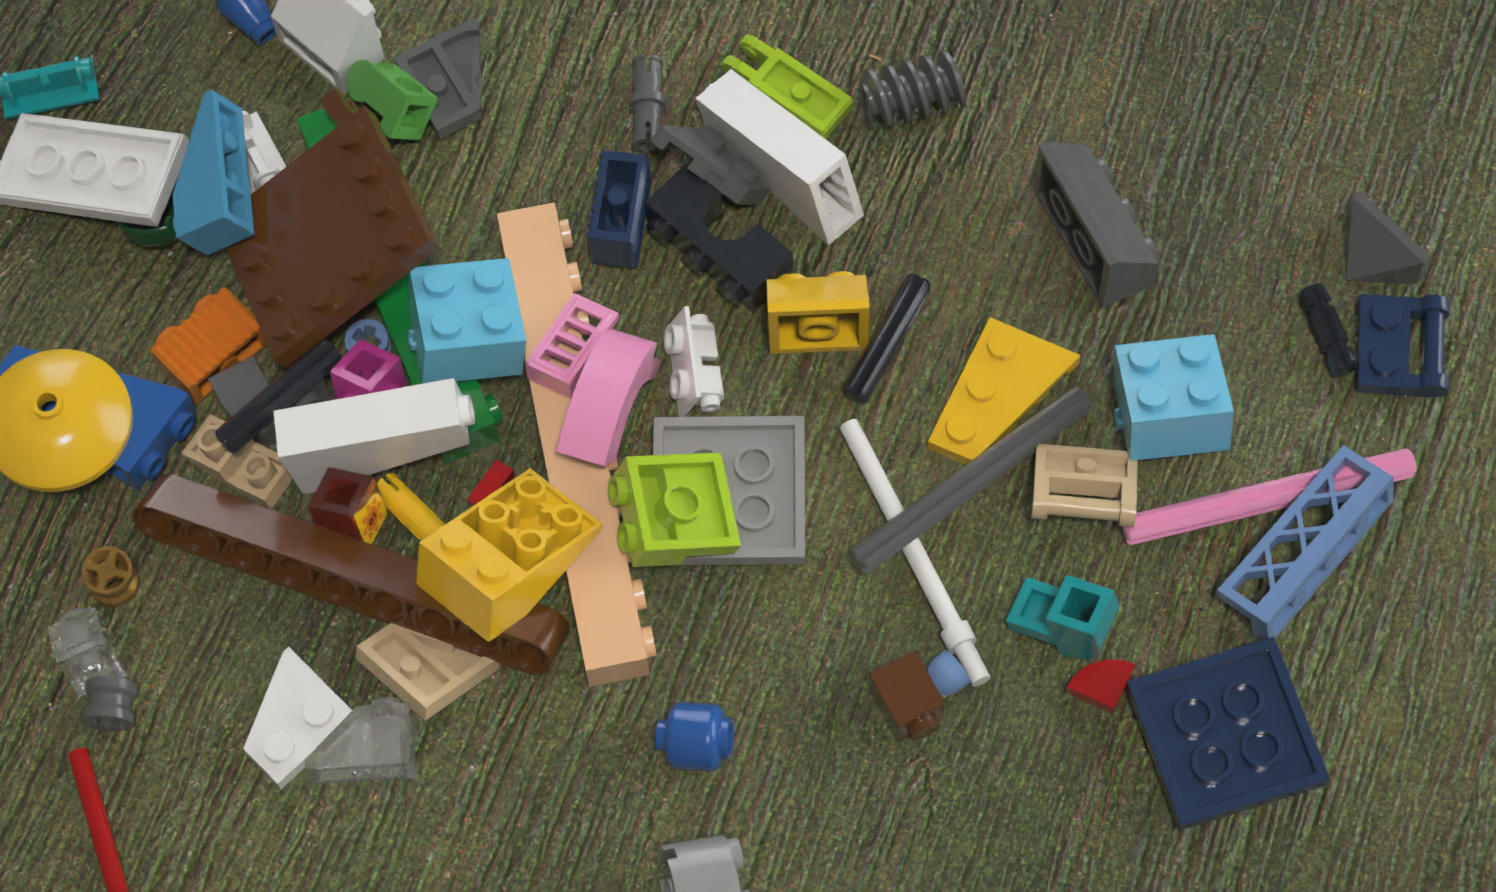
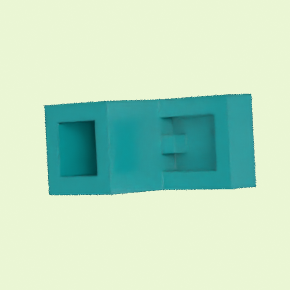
M1066 575L1060 588L1026 577L1006 619L1009 630L1056 645L1061 655L1077 659H1093L1098 656L1119 611V603L1114 590Z

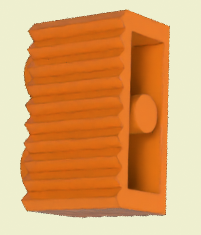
M224 287L220 289L218 294H208L200 299L189 318L183 320L181 325H173L166 328L156 339L151 353L161 372L179 389L188 393L194 405H198L213 392L208 378L251 356L254 357L267 344L254 314Z

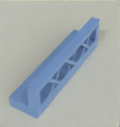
M1343 445L1218 588V598L1251 619L1252 636L1260 641L1271 637L1276 638L1393 502V476ZM1345 465L1366 477L1357 489L1335 491L1333 479ZM1328 486L1329 492L1322 493V491ZM1337 503H1344V505L1338 510ZM1331 504L1333 517L1326 525L1304 528L1302 514L1309 507ZM1297 521V529H1290ZM1313 539L1312 542L1307 546L1306 540ZM1300 541L1301 554L1294 562L1272 564L1270 551L1277 543ZM1265 558L1266 565L1258 566ZM1282 575L1275 583L1274 576ZM1268 577L1270 590L1257 605L1236 591L1247 579Z

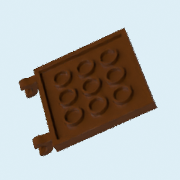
M336 87L321 98V103L337 127L251 194L254 235L225 247L273 360L285 368L440 249L375 114L365 106L358 110L351 99L345 102L339 89Z

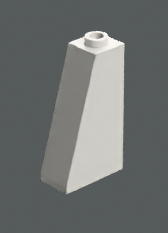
M732 69L716 82L710 84L704 92L695 98L705 126L716 130L726 139L727 145L725 148L736 158L741 157L752 163L761 173L758 179L827 245H830L864 216L846 154Z
M451 378L275 410L274 421L278 458L303 494L326 489L470 444L468 426L475 424L472 399L469 394L462 395L455 379Z

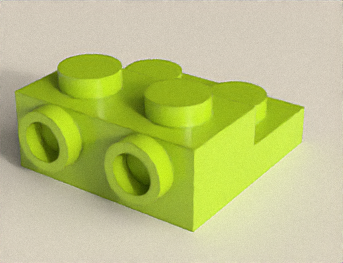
M721 452L626 456L614 472V476L610 477L608 482L609 501L612 506H620L623 522L619 524L617 531L618 546L621 553H630L632 567L680 565L687 556L735 554L741 547Z

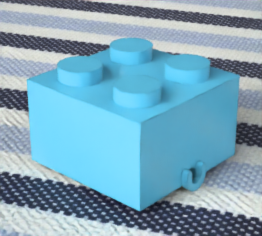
M509 258L421 266L409 272L407 307L412 329L408 330L410 351L416 350L422 384L454 378L455 381L522 375L526 337Z
M1215 334L1115 345L1113 387L1118 408H1115V423L1117 429H1123L1130 461L1230 450L1234 410Z

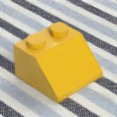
M839 271L833 272L827 277L806 278L801 274L791 273L782 275L777 279H767L770 354L865 350L869 343L870 310L866 275H854L851 272Z

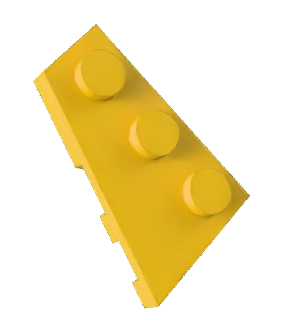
M990 317L928 440L927 449L967 465L1008 435L1021 417L1034 405L1037 406L1065 374L1069 375L1080 364L1081 355Z

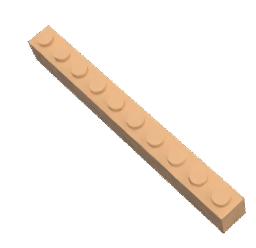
M555 202L497 213L505 258L510 260L526 337L524 355L526 363L541 339L573 296V292L582 291L577 262L567 263L564 250L573 248L568 219L558 220ZM579 310L575 318L589 324L588 314ZM572 327L567 331V333L582 339V336L588 335ZM561 342L559 348L574 355H577L580 351L564 342ZM552 357L550 361L566 370L570 366V364L555 357ZM529 380L549 483L603 524L599 534L566 570L589 687L650 675L647 658L657 656L651 626H640L637 610L647 609L641 578L631 580L628 563H631L630 553H621L617 541V531L620 524L619 517L622 516L620 506H612L608 497L609 471L618 468L617 457L614 463L602 466L556 452L571 399Z

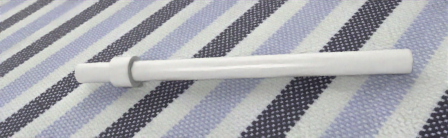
M851 419L840 426V431L888 522L904 509L858 420ZM917 537L902 548V551L943 628L940 636L951 654H956L971 680V685L973 687L982 685L991 676L974 646L977 638L968 621H961L921 541Z

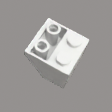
M278 0L271 14L278 40L334 88L339 89L343 95L348 93L347 75L352 64L359 60H368L376 64L384 59L380 43L382 35L376 26L373 16L376 11L369 0Z

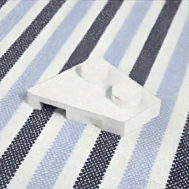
M288 647L281 655L243 749L246 755L282 789L358 719L356 714Z

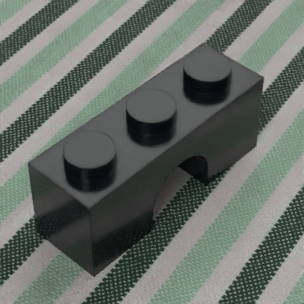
M685 164L645 202L647 229L659 243L665 246L670 243L682 253L684 262L692 271L700 276L706 273L718 283L719 291L730 303L735 306L741 303L754 314L767 301V279H777L782 275L794 273L793 253L759 224H755L745 235L734 240H723L712 235L708 230L723 215L721 193L710 183L687 169L688 165Z

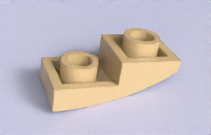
M210 414L181 454L185 459L220 482L251 500L272 509L293 480L279 460L278 453L256 443L252 439L237 453L231 454L219 443L215 435L216 430L226 421Z

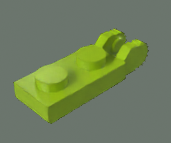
M745 35L739 45L746 56L761 66L757 71L731 55L727 56L721 63L724 73L732 69L824 139H827L854 108L852 97L778 47L775 50L753 35Z

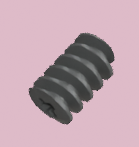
M946 50L937 53L936 64L933 63L928 55L920 56L917 70L910 60L905 59L900 62L898 74L890 64H885L881 67L880 80L871 68L865 69L862 74L861 99L867 123L872 131L875 127L876 115H881L889 127L893 126L894 111L897 110L901 112L906 122H910L912 120L913 106L918 105L926 118L930 117L931 103L937 101L943 113L949 112L950 97L955 96L962 109L967 104L961 73L957 64Z

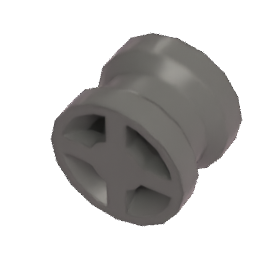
M95 676L89 678L85 686V692L89 697V705L82 711V724L103 731H126L134 727L135 716L130 708L131 702L137 697L138 685L131 680L115 676Z

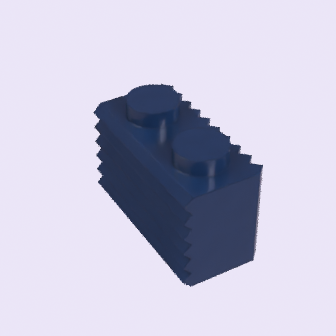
M605 150L599 154L598 179L595 180L596 188H594V197L592 198V214L589 215V232L586 233L590 259L594 264L635 268L638 267L646 218L645 202L649 199L651 187L649 157L644 154Z

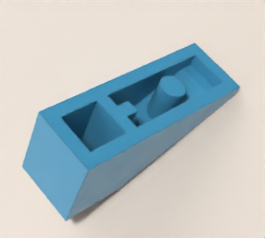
M212 89L203 94L173 192V227L176 238L206 255L254 235L242 108Z

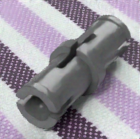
M646 54L637 55L632 60L634 93L629 97V110L634 114L632 147L641 153H645L646 135L650 136V140L662 125V113L666 111L667 98L662 93L663 60L655 54H650L649 72H646ZM650 141V153L661 150Z

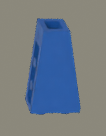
M15 345L0 364V376L16 362L40 351ZM116 372L130 395L133 408V425L124 451L106 472L139 491L147 480H153L161 472L166 461V455L176 441H182L189 435L196 421L195 416L198 413L189 394L185 391ZM46 402L42 406L41 411L52 410L57 402Z

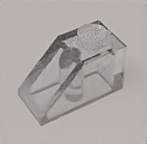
M95 606L89 609L78 608L63 614L57 623L47 627L56 662L79 696L86 694L85 686L89 678L95 676L122 678L127 676L106 623Z
M384 697L372 700L370 705L356 706L305 759V770L312 784L416 778L415 717L410 704L402 703L397 698Z

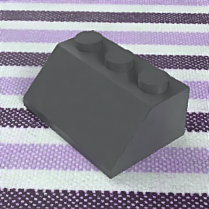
M1047 141L1038 145L1033 191L1102 309L1153 286L1158 265L1161 262L1158 249L1150 237L1143 238L1135 225L1137 224V218L1131 203L1125 197L1120 199L1113 188V176L1107 163L1102 158L1097 160L1088 145Z

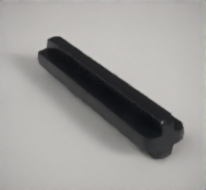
M914 273L907 275L844 385V395L850 400L859 404H865L869 401L930 294L931 283L926 278Z
M326 339L314 345L216 430L215 435L219 443L231 454L237 453L274 421L275 410L289 408L339 363L342 358L337 348Z

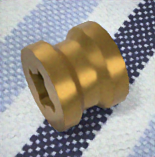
M104 546L95 549L83 562L81 571L83 581L99 604L105 607L117 608L126 605L134 599L139 590L140 578L131 559L123 550L117 547ZM114 579H121L120 581L111 584L110 587H107L108 583L113 581Z

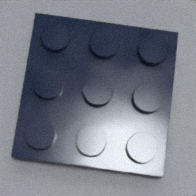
M1275 637L1127 681L1126 690L1178 831L1328 785L1330 777Z

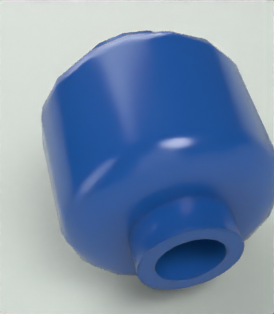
M678 702L669 710L667 720L659 719L657 722L656 749L657 751H665L668 764L675 770L715 771L721 766L723 759L730 760L734 746L732 717H725L723 709L717 704Z

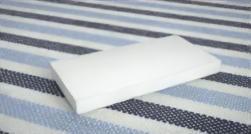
M21 113L0 161V205L158 227L178 178L189 139L185 134Z

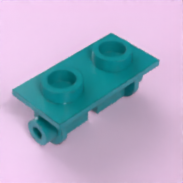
M75 56L73 61L11 74L9 71H3V76H0V97L2 98L5 119L20 117L21 113L35 114L100 100L93 58L80 59V56Z

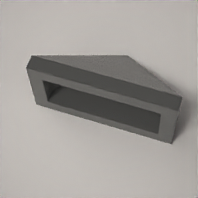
M1361 191L1356 193L1352 197L1346 216V281L1417 284L1421 281L1431 256Z

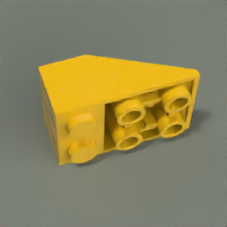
M529 468L419 542L416 584L487 642H490L531 611L599 534L603 524Z

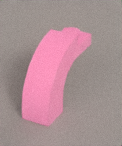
M608 329L602 334L592 349L576 384L562 426L556 452L602 466L615 462L633 402L642 385L646 381L656 379L662 359L654 357L657 342L613 329Z

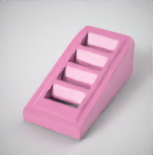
M574 293L527 361L525 368L528 379L571 399L592 349L606 330L613 329L619 319V313ZM579 310L600 319L601 321L598 326L595 327L575 318ZM572 327L590 335V337L585 341L567 333V331ZM561 342H564L580 351L577 355H574L559 348ZM552 357H555L570 364V366L566 370L550 361Z

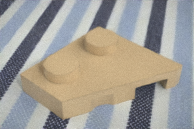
M393 623L388 624L357 645L356 659L425 721L499 670V663L495 662V660L455 648L451 644Z

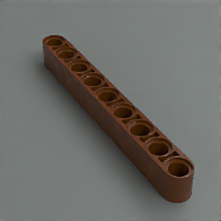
M160 475L133 511L132 518L135 526L145 536L388 624L399 625L451 644L455 648L481 657L490 658L497 663L534 675L546 673L570 631L568 621L560 612L537 603L524 618L490 642H487L416 584L417 560L177 475Z

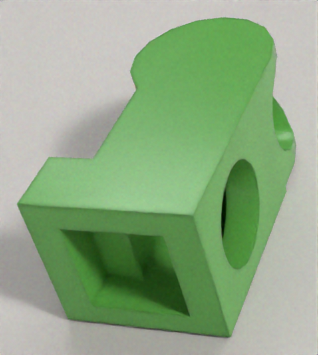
M359 60L352 64L348 71L347 90L349 95L357 102L369 104L383 116L380 126L387 137L421 140L438 101L437 96L406 71L391 62L374 64L368 60Z

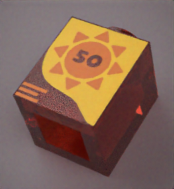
M328 467L308 505L315 525L369 544H373L388 515L374 476Z

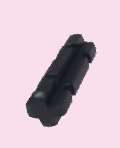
M1316 283L1303 288L1299 295V300L1304 312L1310 314L1308 321L1322 354H1327L1328 358L1325 361L1330 373L1334 377H1341L1354 372L1358 365V360L1352 347L1346 344L1349 339L1335 307L1329 305L1331 298L1326 286L1322 283Z

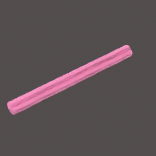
M1406 448L1365 458L1393 476V482L1412 478L1415 475V471H1417L1414 456L1411 450ZM1345 465L1333 479L1335 491L1357 489L1366 477ZM1323 468L1136 513L1135 526H1121L1122 533L1127 544L1134 545L1288 508ZM1328 486L1322 491V493L1329 492Z

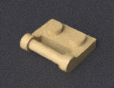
M1038 444L1035 455L1031 519L1047 520V515L1113 520L1118 521V526L1134 527L1137 507L1138 460L1130 461L1128 451ZM1061 494H1074V495L1098 496V497H1103V498H1107V499L1120 498V501H1118V500H1107V499L1084 498V497L1061 496Z

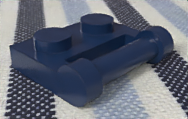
M1360 294L1357 305L1356 358L1358 365L1356 366V392L1430 398L1443 397L1449 393V376L1444 374V319L1448 318L1450 301L1447 297L1443 295H1427L1422 298ZM1410 319L1424 320V373L1421 375L1409 374Z

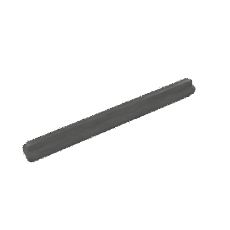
M1072 387L855 545L850 555L854 565L862 573H870L1035 452L1038 444H1046L1087 414L1092 405L1090 397L1082 388Z

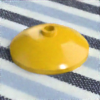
M72 349L47 350L25 357L8 368L0 376V472L12 482L41 492H61L75 489L92 482L113 466L124 451L133 425V408L130 395L116 371L100 358ZM46 402H57L52 410L41 411L42 406Z

